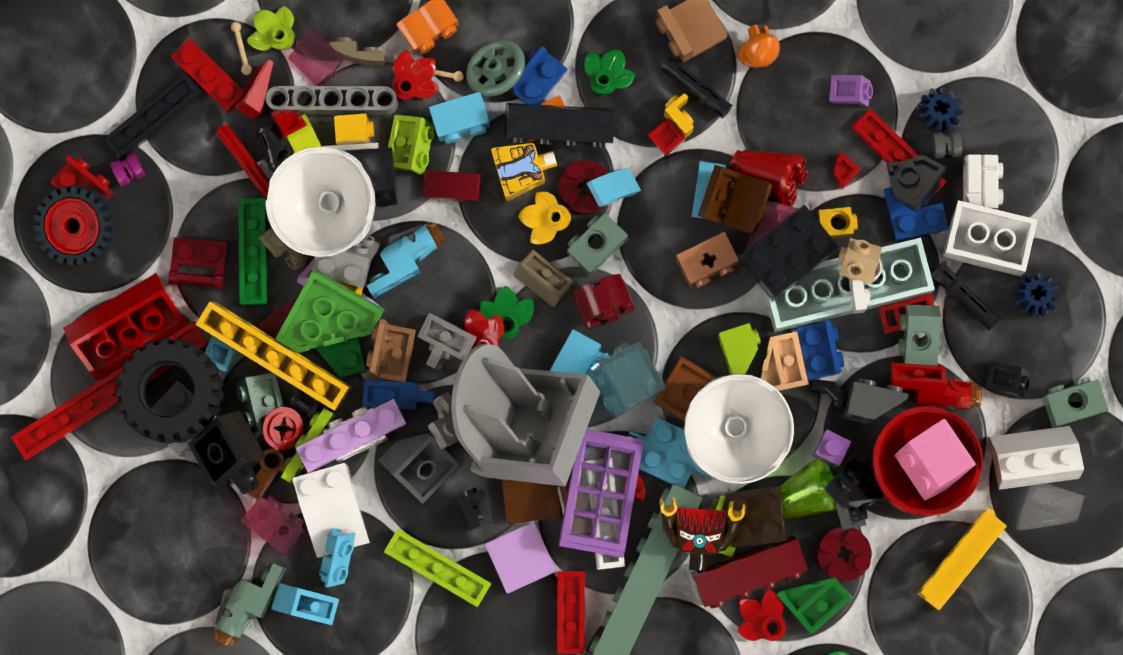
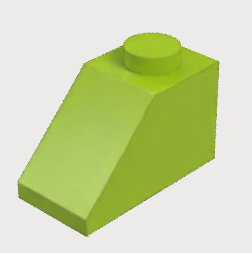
M750 323L718 334L730 375H745L758 350L757 344H761L757 329H751Z

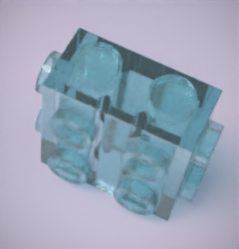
M640 341L632 345L625 342L615 348V354L610 357L608 353H604L594 359L595 365L587 370L590 378L600 390V395L603 398L606 409L611 412L613 417L648 400L666 388L661 374L656 371L650 360L649 353L643 348Z

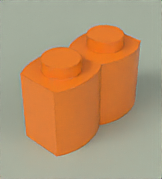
M430 0L396 25L414 53L416 54L421 51L423 54L435 46L434 42L442 36L444 39H447L456 33V27L459 25V22L444 0Z

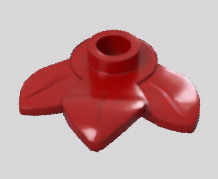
M407 50L397 57L393 65L396 78L392 84V90L397 98L401 100H410L413 97L428 99L438 92L439 86L431 80L436 70L435 59L421 58L414 61ZM402 82L410 84L411 88L409 91L401 89Z
M470 309L466 314L464 321L465 329L463 330L477 337L471 350L484 342L500 347L498 341L504 334V323L501 316L495 315L487 320L481 312Z
M767 590L761 602L753 599H743L740 601V613L746 621L737 630L742 637L750 641L762 638L768 641H776L783 637L786 631L785 621L781 617L784 606L775 592ZM770 622H774L777 625V630L774 633L767 630V625Z

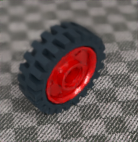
M78 185L62 187L47 195L42 200L43 203L39 204L36 209L38 210V213L34 216L36 225L33 226L34 231H37L38 234L35 238L37 242L42 244L40 246L42 251H47V256L51 259H56V262L67 265L87 264L103 256L111 247V242L115 239L114 231H117V225L114 224L116 215L112 214L111 210L113 207L111 203L108 204L106 202L107 198L104 195L98 194L99 191ZM72 219H76L80 224L78 232H75L71 227Z

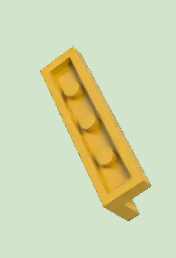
M986 508L981 512L917 592L920 597L939 611L1007 527L994 516L995 512L992 509Z

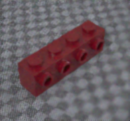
M794 535L788 536V541L760 546L708 565L705 571H692L691 574L704 607L717 608L726 603L725 600L729 598L741 599L751 594V590L759 587L762 590L769 589L777 585L776 581L784 578L787 580L796 579L802 576L803 571L808 569L797 538Z

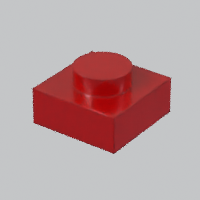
M669 118L648 135L649 139L665 157L686 140L685 136Z

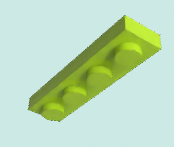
M399 529L396 530L384 553L476 607L480 605L491 586L490 582Z

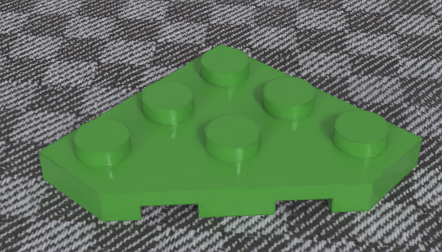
M314 269L275 340L300 353L312 348L340 343L347 339L371 335L374 325L378 323L385 309Z

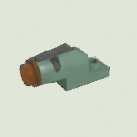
M273 563L271 568L267 566L261 577V582L264 583L262 587L242 579L233 589L225 590L215 622L214 632L216 633L213 639L233 647L235 642H239L243 631L251 622V614L264 618L286 568Z

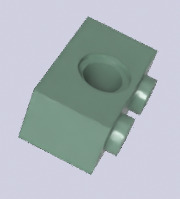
M606 213L601 217L596 215L586 225L589 229L582 236L579 233L576 234L567 244L570 247L567 250V254L589 276L628 240V235ZM592 237H599L602 239L603 245L599 249H592L588 245V241Z
M906 305V314H901L900 330L904 331V339H899L898 355H903L904 363L938 365L942 320L939 306ZM916 333H925L922 338L913 337Z
M1086 377L1074 381L1075 386L1065 389L1064 385L1048 389L1049 394L1042 397L1052 428L1109 410L1099 379L1090 381V378ZM1070 394L1079 397V408H1073L1069 405L1068 398Z

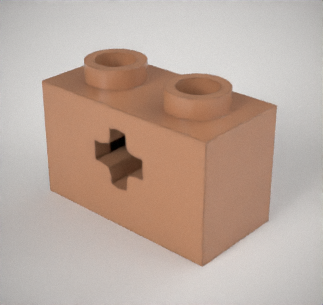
M725 232L676 255V261L689 288L694 285L697 288H701L712 282L710 278L719 273L721 277L736 270L734 266L738 265L739 262ZM707 256L709 260L714 258L715 261L712 268H709L708 265L702 266L704 257Z

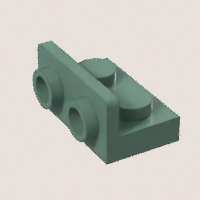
M274 373L247 377L237 383V399L242 403L243 417L253 434L263 430L261 425L264 423L265 415L273 411V408L283 407L277 377ZM282 421V422H281V425H276V426H274V428L282 427V426H285V425H283V421Z

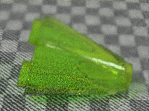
M820 458L809 462L781 485L785 519L831 512L837 509L836 501L824 490L833 477L830 471L826 472Z

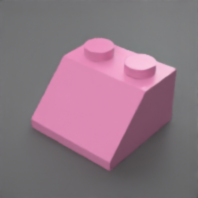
M946 419L941 420L909 441L894 455L924 501L946 491L976 465Z

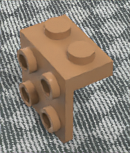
M686 0L670 10L667 5L657 10L656 25L662 34L666 33L670 40L668 45L675 57L679 56L682 63L727 38V32L708 0Z
M380 319L379 325H374L372 340L375 347L374 351H369L366 367H369L370 373L374 378L406 382L416 330L389 325L387 320Z

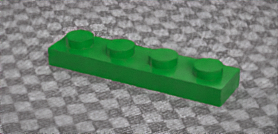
M266 198L238 199L240 305H268L267 247L259 239L267 231Z

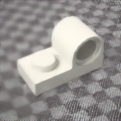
M880 260L878 262L872 283L877 280V278L880 276L882 272V263ZM849 279L853 314L864 313L867 310V305L871 303L869 289H864V285L869 283Z

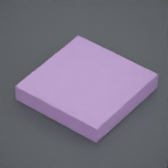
M535 522L485 544L507 594L557 572Z

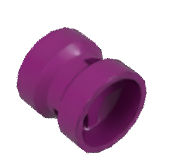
M135 152L128 154L126 159L122 161L116 160L110 163L112 171L121 187L128 185L130 180L134 178L140 179L146 176L144 168Z

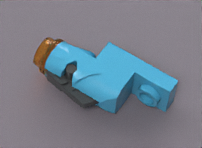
M436 222L431 225L429 223L424 226L419 225L389 237V245L383 249L380 256L390 273L385 275L382 272L370 279L371 283L367 285V288L373 298L421 273L415 261L423 260L432 251L441 247V243L446 241Z

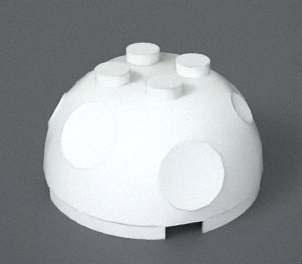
M326 147L308 148L289 156L278 166L272 175L266 200L267 216L276 235L291 249L316 257L333 256L359 244L370 230L376 206L375 191L371 179L362 164L351 154L343 150Z
M733 374L713 379L697 393L690 403L685 416L684 434L688 453L699 468L715 479L727 483L743 484L763 479L780 466L789 453L793 442L794 423L789 405L775 387L765 380L752 375Z

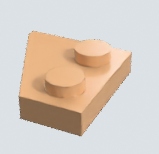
M798 332L770 337L760 379L765 380L778 391L809 385Z

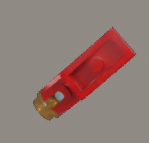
M891 362V385L903 388V390L914 389L915 405L933 406L950 410L973 409L974 406H981L982 386L976 385L975 382L947 379L945 366Z

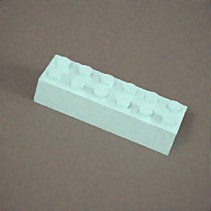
M921 238L882 247L879 258L882 263V272L872 284L864 285V289H869L871 301L870 305H867V310L932 293L935 289ZM838 258L821 263L773 302L764 292L774 333L853 313L849 279L839 275L842 264L837 263Z

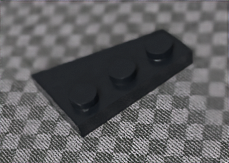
M855 458L824 488L843 509L859 507L863 503L873 505L877 501L880 504L887 502L877 481L869 474V469Z

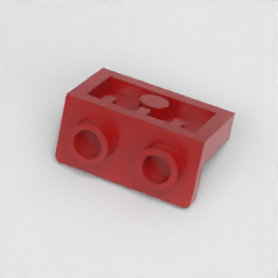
M68 155L65 158L67 163L51 181L58 189L74 185L87 186L90 189L99 191L98 194L104 195L107 200L113 194L108 188L110 182L99 173L93 176L87 171L90 166L78 156L74 160Z

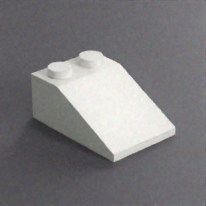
M346 463L292 478L317 558L331 554L325 551L327 534L331 532L332 528L342 530V535L356 533L354 547L370 543L350 471Z

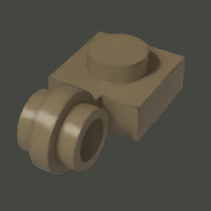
M272 227L259 237L275 258L285 253L287 255L285 261L293 270L302 269L306 265L307 255L288 247L276 235Z

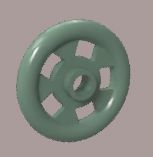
M495 40L483 45L474 53L467 66L466 78L470 88L474 92H480L482 96L487 97L497 96L510 90L523 74L525 67L523 51L517 44L509 40ZM504 50L502 56L495 55V51ZM514 58V66L508 67L507 60ZM487 59L483 68H479L481 61ZM484 75L488 80L481 84L478 80ZM506 77L504 81H502L499 84H496V81H500Z

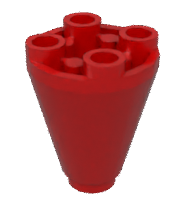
M737 150L730 165L732 171L770 182L772 189L769 198L781 206L793 207L797 198L796 190L798 185H803L808 175V170L804 169L806 158L792 153Z

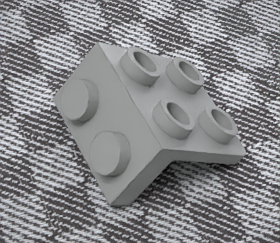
M366 235L359 244L352 246L345 252L326 257L315 256L312 271L315 269L333 280L363 288L366 284L371 259L379 250L380 242L375 241L372 236Z

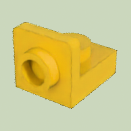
M684 93L681 97L675 95L665 104L667 108L664 111V117L666 119L669 118L687 138L693 133L694 126L692 124L694 121L685 110L682 112L679 110L688 101V96Z

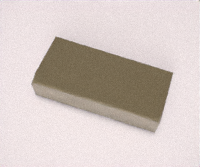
M532 250L518 264L513 273L515 278L552 307L559 303L574 284L573 280L535 250Z

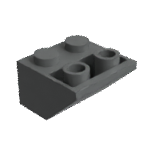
M860 379L849 387L848 399L842 418L869 425L905 402L908 394L902 393L903 388L886 385V388L875 386L876 382L872 380Z

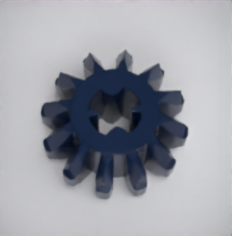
M945 87L940 88L939 94L934 88H931L929 96L922 95L920 99L924 104H919L917 110L924 113L918 119L919 121L928 120L925 125L926 129H929L933 124L935 125V132H940L942 126L948 132L951 130V124L958 125L960 120L957 116L963 114V109L957 106L962 103V100L952 99L955 95L953 90L946 95ZM937 105L939 108L946 109L943 115L940 111H935Z
M1037 272L1035 279L1031 273H1027L1025 280L1019 279L1017 281V285L1021 289H1014L1013 294L1021 296V298L1014 301V304L1020 305L1023 303L1022 314L1031 309L1030 315L1032 318L1037 316L1038 311L1044 317L1048 314L1047 309L1053 311L1056 308L1052 301L1059 300L1060 295L1052 292L1059 287L1058 284L1052 286L1048 284L1052 280L1051 276L1042 280V272ZM1035 289L1039 290L1038 294H1042V297L1038 300H1034L1035 296H1031Z

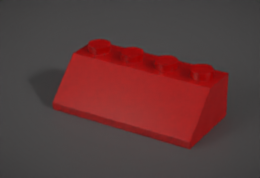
M157 273L63 327L70 346L95 381L121 367L125 359L130 360L133 356L131 352L137 347L142 349L145 347L146 342L151 340L157 342L160 341V338H168L188 324Z

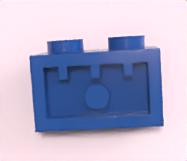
M543 46L539 51L534 49L526 59L528 64L524 68L521 78L510 89V92L525 104H542L568 71V68L547 53V49Z
M828 319L821 323L797 327L796 331L799 336L808 381L839 375L841 367H844L842 352H837L835 341H839L836 325L831 326V321Z

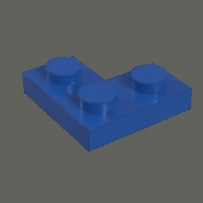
M892 187L883 190L895 242L943 232L949 229L943 203L922 207L916 213L894 200Z

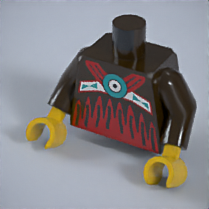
M672 497L673 503L670 506H665L663 498H661L659 503L662 512L663 531L671 546L678 549V553L690 554L689 570L705 571L706 555L717 556L719 552L725 551L736 537L740 521L745 515V504L742 505L740 511L733 510L734 501L730 502L728 511L679 508L674 497Z

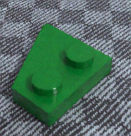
M359 337L315 348L340 378L367 372Z
M836 577L783 590L777 594L811 634L817 631L853 599L852 595Z

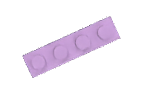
M392 399L297 447L296 450L307 472L310 473L406 425V422L395 400Z

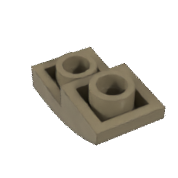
M347 37L337 38L336 42H329L332 53L344 60L365 66L385 67L383 50L379 51L377 47H365L363 51H359L357 42Z

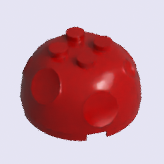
M922 406L908 409L886 423L878 435L873 450V469L883 496L894 507L903 512H910L919 516H936L960 507L970 498L979 483L983 469V454L977 435L964 419L944 409ZM946 419L976 465L946 491L924 501L894 455L909 441L941 420Z

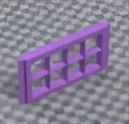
M586 429L571 470L559 546L623 558L643 440Z

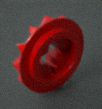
M284 406L273 408V411L265 415L264 423L261 425L263 429L262 438L266 440L269 444L268 446L277 450H287L294 447L303 434V422L300 415L295 410ZM283 421V425L291 428V430L282 431L280 436V432L273 428L276 425H281Z

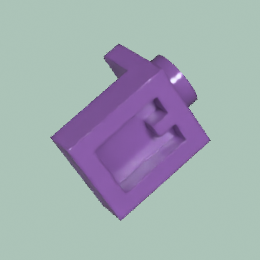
M862 75L831 76L829 98L831 103L869 106V99L873 95V87L870 80Z

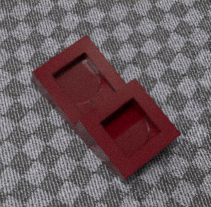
M424 171L422 197L426 199L479 202L482 176L461 172Z

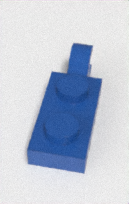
M364 380L362 407L374 409L394 399L399 410L417 411V403L433 404V401L437 398V393L435 391H418V383Z

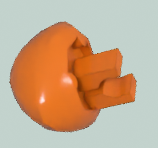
M753 25L747 29L750 39L740 45L737 58L748 67L763 68L772 64L779 56L780 43L775 36L770 35L767 26L758 29V25Z

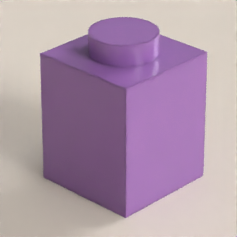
M826 430L812 456L837 468L840 466L851 441Z

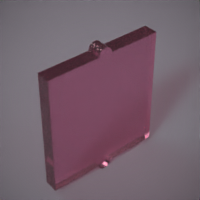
M313 27L309 28L303 38L296 42L297 46L288 59L315 86H325L330 78L336 76L335 71L344 59Z

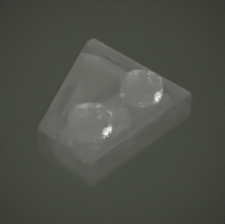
M1046 483L1030 485L1016 530L1021 531L1077 522L1085 496Z

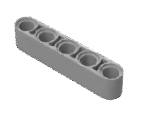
M275 86L268 90L265 97L266 103L272 112L286 109L297 112L299 115H391L398 107L395 92L385 86ZM282 95L286 98L281 106H274L272 104L276 96ZM305 95L312 97V102L308 106L299 105L301 97ZM360 95L366 98L363 105H352L354 97ZM387 95L392 98V102L388 106L378 104L382 96ZM329 96L339 97L336 105L327 106L325 104Z

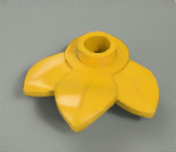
M537 192L535 195L536 204L525 207L518 215L523 224L533 228L530 237V243L541 245L552 241L557 231L566 229L571 221L569 210L565 206L558 204L556 197L548 192ZM560 213V220L554 222V214Z

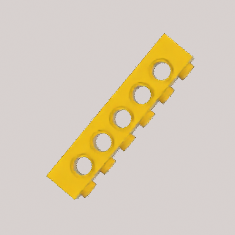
M216 302L208 303L196 323L198 327L333 410L339 408L352 387Z

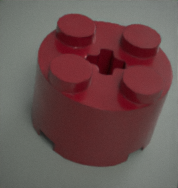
M621 274L603 277L599 279L598 283L593 285L588 283L572 293L586 330L599 326L602 321L605 325L612 324L620 320L619 314L626 315L636 310Z

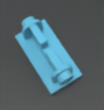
M332 528L331 532L327 534L325 551L331 553L332 556H323L319 571L321 581L326 582L325 587L345 583L356 533L342 535V530Z

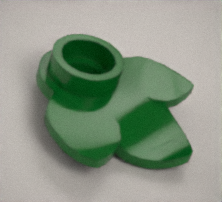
M611 50L604 54L603 57L594 52L587 54L584 62V71L590 77V88L595 94L607 96L615 89L627 88L633 82L635 73L624 69L625 57L621 50ZM599 80H605L608 83L601 84Z
M504 286L497 293L494 303L482 301L480 306V312L487 320L495 315H500L503 323H511V329L504 331L502 339L515 337L519 332L520 326L530 321L534 311L533 299H525L518 302L516 295L508 286Z

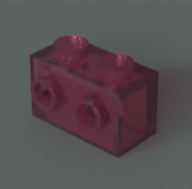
M260 496L241 520V523L281 554L287 556L306 531L301 526L304 521L292 512L289 515L282 512L280 508L283 505L272 496H269L267 499Z

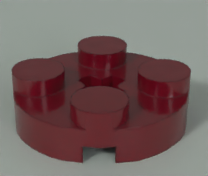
M588 160L570 164L561 175L559 181V193L563 202L571 211L582 215L593 214L602 209L603 206H598L591 191L588 190L587 194H582V189L578 188V185L583 184L584 181L590 182L606 175L608 171L600 164Z
M842 527L832 529L824 535L817 549L818 564L826 575L831 578L836 577L838 581L846 582L859 578L871 564V545L868 539L857 529L843 530ZM845 546L846 550H851L852 552L848 562H844L843 558L838 559L837 553L840 552V547Z

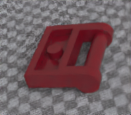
M174 237L168 284L175 286L178 283L213 286L214 289L223 290L228 243ZM180 266L216 269L215 276L180 273Z

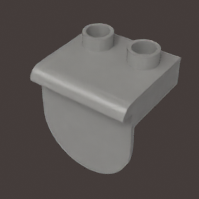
M481 344L474 347L465 356L458 369L451 403L452 421L456 436L463 448L474 460L470 470L487 478L566 486L600 390L588 374L520 369L515 367L506 354L495 345Z

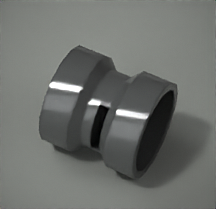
M959 130L950 131L948 134H942L941 132L931 134V147L934 159L943 158L945 155H951L952 157L962 156V138Z

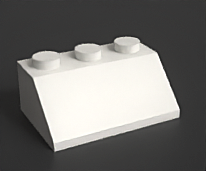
M958 200L948 229L942 257L1021 276L1026 272L1037 219Z
M1070 426L989 437L999 490L1079 479L1084 471L1079 443Z

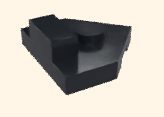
M925 155L915 156L913 159L901 162L893 161L886 163L894 200L916 213L922 205L926 207L940 187L939 181L947 171L946 166Z

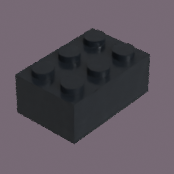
M804 204L742 253L739 261L773 302L832 256L839 246Z

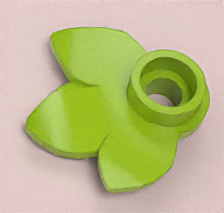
M281 7L276 14L268 10L255 12L253 22L257 31L247 39L250 46L259 51H267L271 48L284 51L292 47L295 39V34L292 30L294 16L287 7ZM281 34H284L282 39H278Z

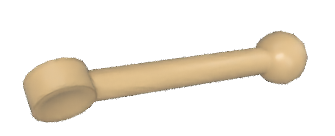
M234 22L231 24V30L235 32L243 63L241 71L244 75L249 76L252 74V67L247 62L240 34L241 25L238 22Z
M435 70L434 75L453 78L457 83L462 82L464 79V75L460 71L449 73Z

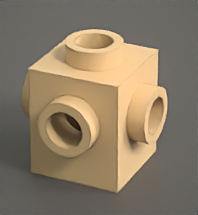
M850 238L848 247H842L837 263L842 264L839 275L848 277L851 280L872 284L882 247L870 244L865 240Z

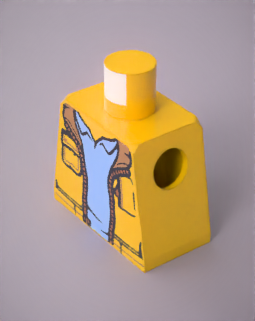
M534 143L491 149L506 201H510L544 184L543 170L557 166L553 151L538 155Z

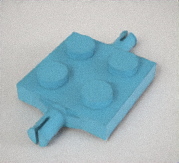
M656 418L652 429L646 436L630 430L627 437L643 440L639 470L683 489L689 477L695 471L710 478L711 475L699 468L691 459L687 450L684 429Z

